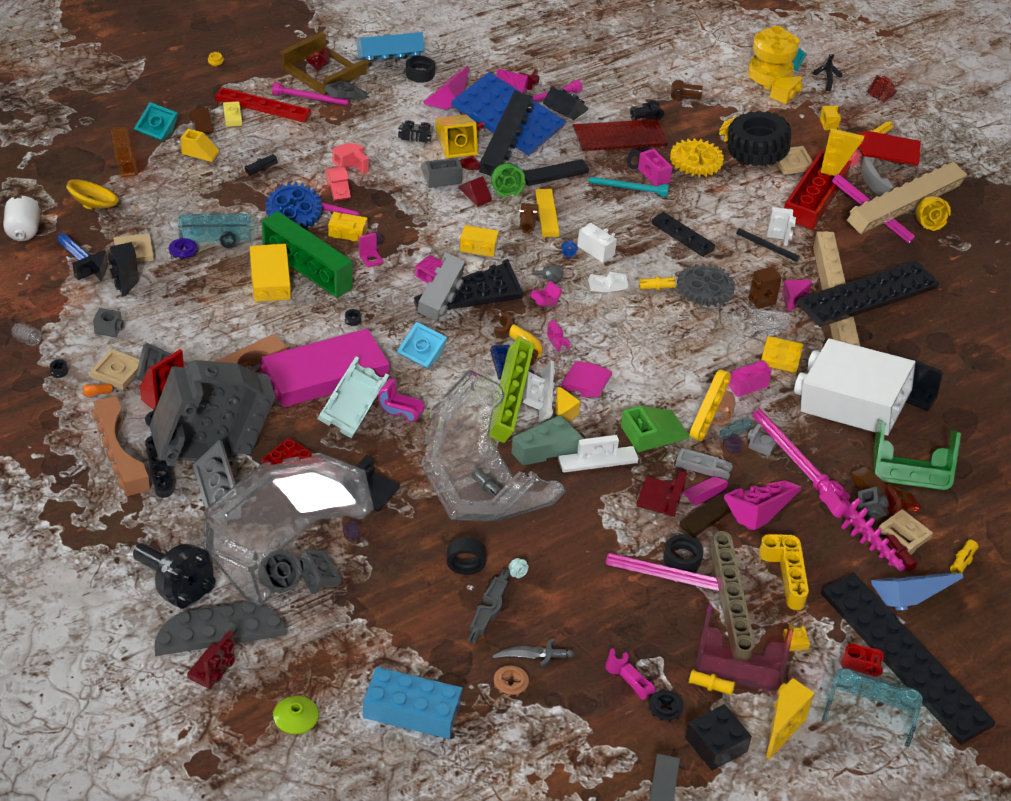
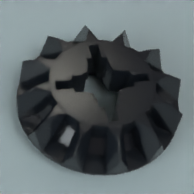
M661 690L655 692L650 697L649 710H651L653 717H659L660 721L666 719L671 722L672 719H678L683 714L684 703L678 694L668 690ZM662 704L665 706L670 705V709H662Z

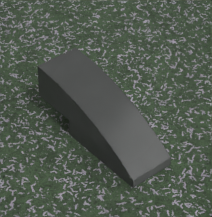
M657 754L649 801H674L680 758Z

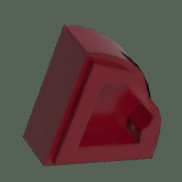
M474 156L459 160L462 168L479 170L480 162Z

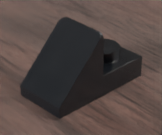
M102 250L73 262L74 277L77 280H81L94 274L102 281L108 266L106 251Z

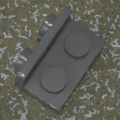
M304 550L299 559L302 567L301 575L311 594H316L320 586H339L342 579L325 550Z

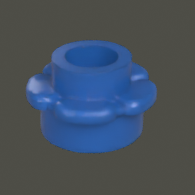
M573 241L563 243L561 245L563 255L573 257L578 250L577 244H574Z

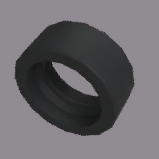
M426 56L409 58L406 61L407 78L419 83L432 80L435 77V62ZM416 68H423L426 70H416Z
M675 535L666 542L663 560L668 567L695 572L701 566L704 549L702 544L692 536ZM686 549L692 552L695 557L689 560L679 559L672 554V551Z
M474 538L456 539L448 545L447 565L453 572L458 574L471 575L478 573L486 565V547L481 541ZM468 553L476 555L477 557L472 559H461L456 556Z

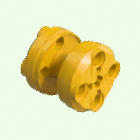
M772 26L756 33L753 41V52L755 55L749 63L748 77L767 90H771L772 84L779 77H793L794 65L792 60L795 59L798 52L799 38L784 30L781 26Z

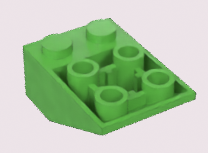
M637 406L623 410L621 428L637 452L690 438L672 410L647 406Z

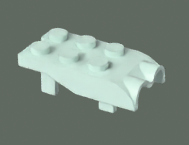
M357 356L318 417V420L329 426L334 424L341 428L340 432L350 438L355 434L377 398L379 390L389 377L388 374H385L384 377H379L373 369L361 367L358 364L359 358Z

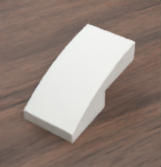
M609 271L607 277L590 274L588 278L590 291L613 292L628 288L626 274Z

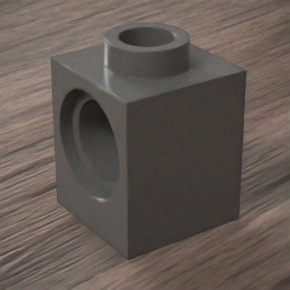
M99 308L93 319L94 333L116 338L119 331H122L124 327L121 312Z

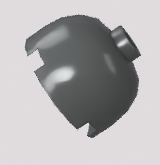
M279 549L270 552L261 560L258 567L259 580L269 591L275 593L287 592L295 588L300 582L302 567L300 561L293 553Z

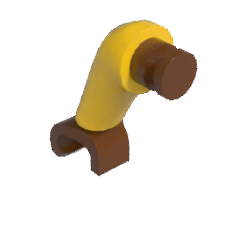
M499 313L498 320L504 327H495L496 338L506 339L510 337L515 341L517 337H520L535 344L530 366L534 365L536 359L540 358L543 354L541 341L531 333L513 324L512 318L508 313Z

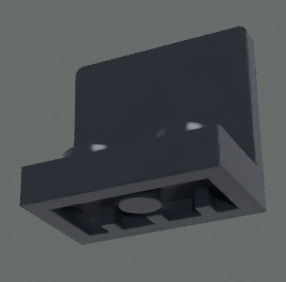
M366 455L344 479V496L379 512L399 490L400 484L374 472V458Z

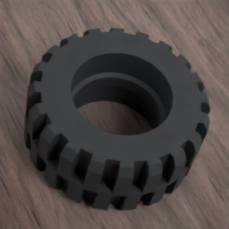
M769 111L743 113L739 117L734 118L729 125L728 150L733 158H736L739 162H744L747 165L752 164L753 166L772 165L785 158L790 151V124L784 117L776 113L772 114Z

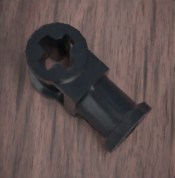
M652 100L648 103H643L642 107H631L630 115L632 121L639 118H645L646 121H659L664 117V111L659 108L658 101Z

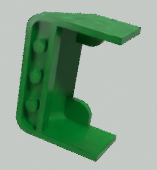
M878 420L874 442V473L883 482L940 490L949 489L953 485L961 437L960 432L951 430L949 449H936L932 453L931 462L893 457V445L889 441L884 440L886 422Z

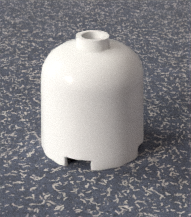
M27 196L16 199L12 197L6 202L3 226L5 233L10 238L16 241H27L36 235L41 217V209L38 206V202Z

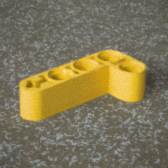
M768 534L763 536L759 557L768 562H780L787 606L793 610L803 609L809 589L800 540L793 535Z

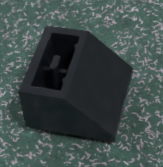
M551 86L543 101V104L548 108L572 120L577 119L588 110V107L584 105L585 101L579 99L580 97L573 93H567L561 87L556 89Z
M132 242L110 246L111 254H108L109 263L112 265V268L109 269L112 279H115V288L120 291L122 297L126 296L139 281L137 257Z

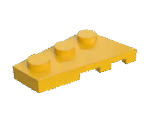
M831 128L821 173L833 176L839 174L863 141L864 136Z

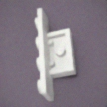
M552 360L542 369L541 377L528 371L523 391V403L539 410L538 423L540 424L545 422L546 419H550L553 414L552 402L555 385L553 377L555 369L554 361Z
M617 435L581 439L579 440L576 454L561 455L558 460L562 472H572L638 463V456L633 446L618 448L619 439Z

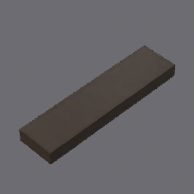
M735 484L681 520L679 526L692 537H696L732 512L724 499V495L740 488Z

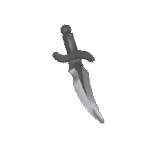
M550 639L546 644V648L540 646L511 647L494 654L492 657L516 656L532 659L545 657L541 661V667L549 664L552 657L566 658L567 656L572 658L574 651L552 649L551 646L555 644V639Z

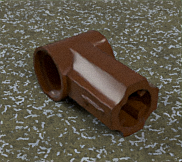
M676 80L671 85V97L676 101H680L683 98L701 100L703 86L685 84L681 80Z
M521 203L519 229L523 233L529 234L531 231H534L539 205Z

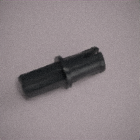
M272 154L263 159L259 158L256 162L246 165L244 168L247 175L251 176L256 172L265 171V168L277 164L278 160Z

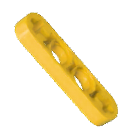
M722 369L717 371L691 427L690 438L699 442L705 438L730 383L731 374Z

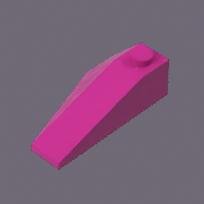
M466 66L454 74L445 84L437 89L435 94L429 95L423 103L445 110L450 107L453 109L454 107L451 106L452 100L465 91L469 67Z
M783 480L767 483L765 488L751 486L749 491H744L741 488L735 489L725 494L724 499L739 524L746 526L747 529L756 530L766 525L801 491V486Z

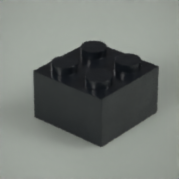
M725 704L690 721L685 739L712 771L747 753L752 738L751 734Z

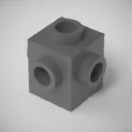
M877 486L858 491V497L861 498L858 505L859 511L866 507L868 511L865 517L868 520L887 516L889 502L886 495L883 496Z

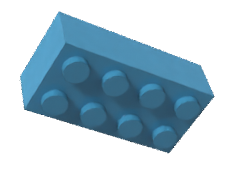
M423 32L363 37L356 40L358 59H367L368 61H372L374 58L387 60L390 56H393V59L403 58L405 55L414 57L421 55L425 51Z
M376 667L363 701V718L450 739L461 706L462 687Z

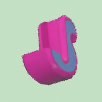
M396 379L386 381L378 392L380 406L391 415L398 416L404 414L406 421H417L425 409L423 402L420 399L397 394Z

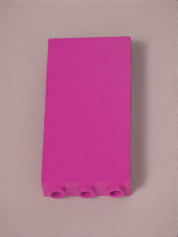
M367 328L263 356L260 372L261 374H268L276 396L275 400L279 401L283 408L333 394L356 356L359 358L358 364L361 367L373 369L379 377H384L385 374L389 375V363Z

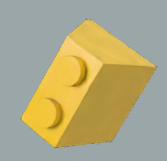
M468 115L435 118L436 136L445 158L478 155L476 122Z
M286 244L249 246L254 302L291 299Z

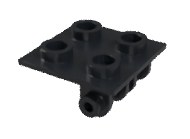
M405 120L398 127L399 130H402L398 132V138L410 140L411 131V141H413L414 132H416V142H418V136L419 142H431V135L428 134L432 132L434 126H430V123L427 122L414 124V121Z

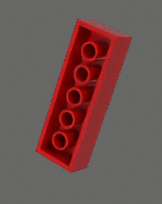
M820 150L784 206V209L793 210V217H796L795 224L814 230L840 189L832 182L835 176L821 173L825 151ZM848 160L839 173L845 180L849 174L851 160Z

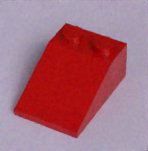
M181 349L150 367L140 385L141 400L153 410L159 402L172 366L184 367L183 351Z

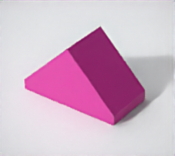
M785 280L782 296L788 311L791 312L798 305L797 301L800 297L809 295L812 284L811 280Z

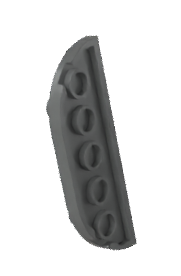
M252 602L186 611L171 618L159 630L154 645L155 656L208 648L212 643L218 644L228 630L233 632L234 642L241 643L287 635L286 627L282 619L273 610Z

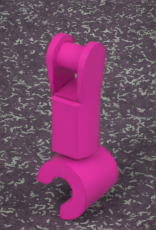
M612 648L605 664L606 670L611 674H619L633 688L641 700H645L649 694L653 695L656 691L654 685L645 679L630 663L627 664V652L623 653L621 659H617L615 657V650Z

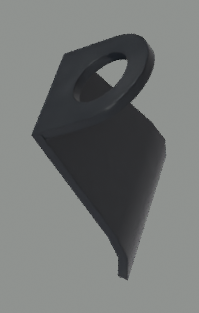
M645 145L631 148L627 157V165L631 169H638L639 163L632 165L631 158L633 156L640 158L641 152L654 148Z

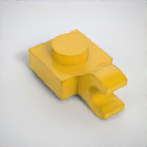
M737 116L724 121L719 129V135H725L724 142L728 141L729 125Z

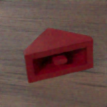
M483 176L459 185V189L477 206L492 201Z

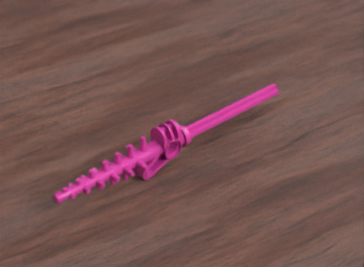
M760 408L754 411L752 417L762 425V428L813 481V487L819 490V498L828 506L831 513L837 518L842 516L846 518L841 528L846 529L852 524L854 529L851 532V536L854 537L860 532L863 535L860 543L864 544L868 540L872 544L869 548L871 551L877 549L880 552L879 557L881 559L883 557L887 558L890 566L894 565L899 571H902L905 568L903 560L895 555L896 550L894 548L891 550L887 546L889 539L885 538L882 540L879 536L882 529L873 530L872 525L875 519L865 520L864 516L868 509L865 507L860 512L856 509L861 498L858 497L850 503V494L845 492V489L838 482L830 481L826 474H821Z

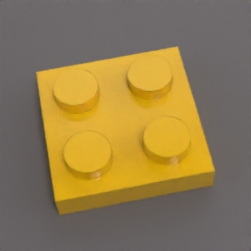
M767 336L761 361L764 360L769 367L797 373L803 344Z

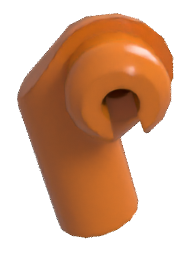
M86 384L83 386L82 391L84 396L91 398L100 394H111L113 388L111 384Z

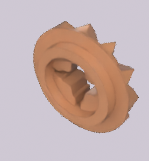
M504 666L497 670L494 675V687L499 690L500 694L505 693L508 697L514 694L518 697L521 692L526 691L529 684L527 673L517 666ZM512 676L514 683L513 685L509 686L508 682Z

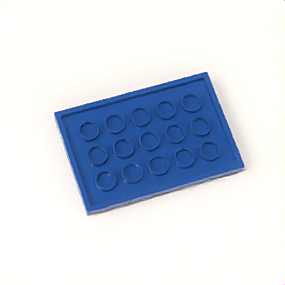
M488 72L454 98L451 106L468 115L477 123L484 122L485 125L483 127L494 133L514 90L521 91ZM533 99L534 108L532 113H528V121L526 125L523 124L522 134L520 137L517 136L516 148L528 156L562 129L566 123L564 119Z

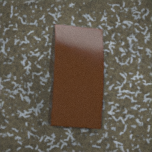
M862 467L849 474L860 491L877 486L883 496L886 495L888 498L893 494L889 487L866 467Z

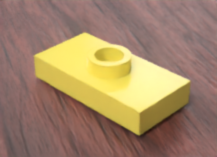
M224 102L223 110L226 127L242 126L239 102Z

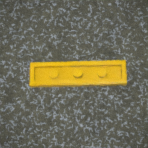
M535 189L536 204L539 205L538 216L542 237H559V226L552 189Z

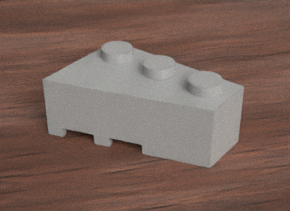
M446 252L443 256V265L441 268L437 267L435 271L437 275L432 282L428 283L419 300L417 310L418 313L435 321L439 319L440 315L444 316L448 307L447 304L453 302L456 290H460L464 283L462 276L465 261Z

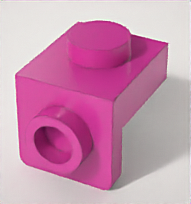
M549 281L545 290H532L530 296L536 300L535 303L539 306H553L557 304L562 289L553 281Z

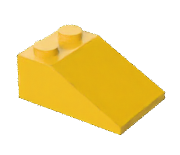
M794 678L787 684L783 683L777 692L779 697L773 706L775 711L766 752L768 760L773 757L808 718L815 693Z

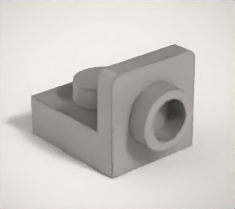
M757 424L755 429H751L747 439L750 440L748 448L770 457L777 443L771 436L761 433L762 425Z

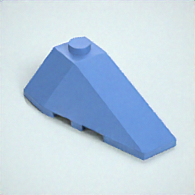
M960 573L908 576L897 579L871 580V584L886 606H893L895 610H908V606L919 604L964 577Z

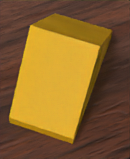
M557 387L555 400L556 416L561 415L569 422L579 415L580 401L563 388Z

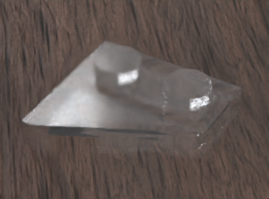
M753 309L751 337H757V334L761 332L772 334L788 330L789 313Z

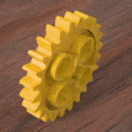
M695 138L693 141L687 139V142L681 140V143L677 142L676 146L673 145V149H671V164L675 165V169L680 168L679 172L685 171L686 175L691 173L692 176L697 174L700 177L703 174L707 177V173L713 175V172L717 173L718 169L721 170V166H723L724 155L722 150H719V147H714V143L702 142V139L696 141Z

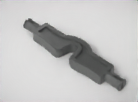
M502 569L499 578L494 577L491 585L484 593L483 601L490 606L479 605L477 607L475 616L470 624L471 634L467 639L469 643L475 644L479 635L485 634L491 620L500 614L502 597L508 587L507 578L510 575L508 570L505 572V569Z

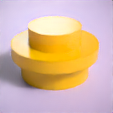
M213 52L208 57V63L212 66H219L224 62V58L219 52Z

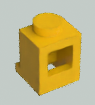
M838 105L822 106L819 119L824 130L837 129L839 127L841 116L837 112Z

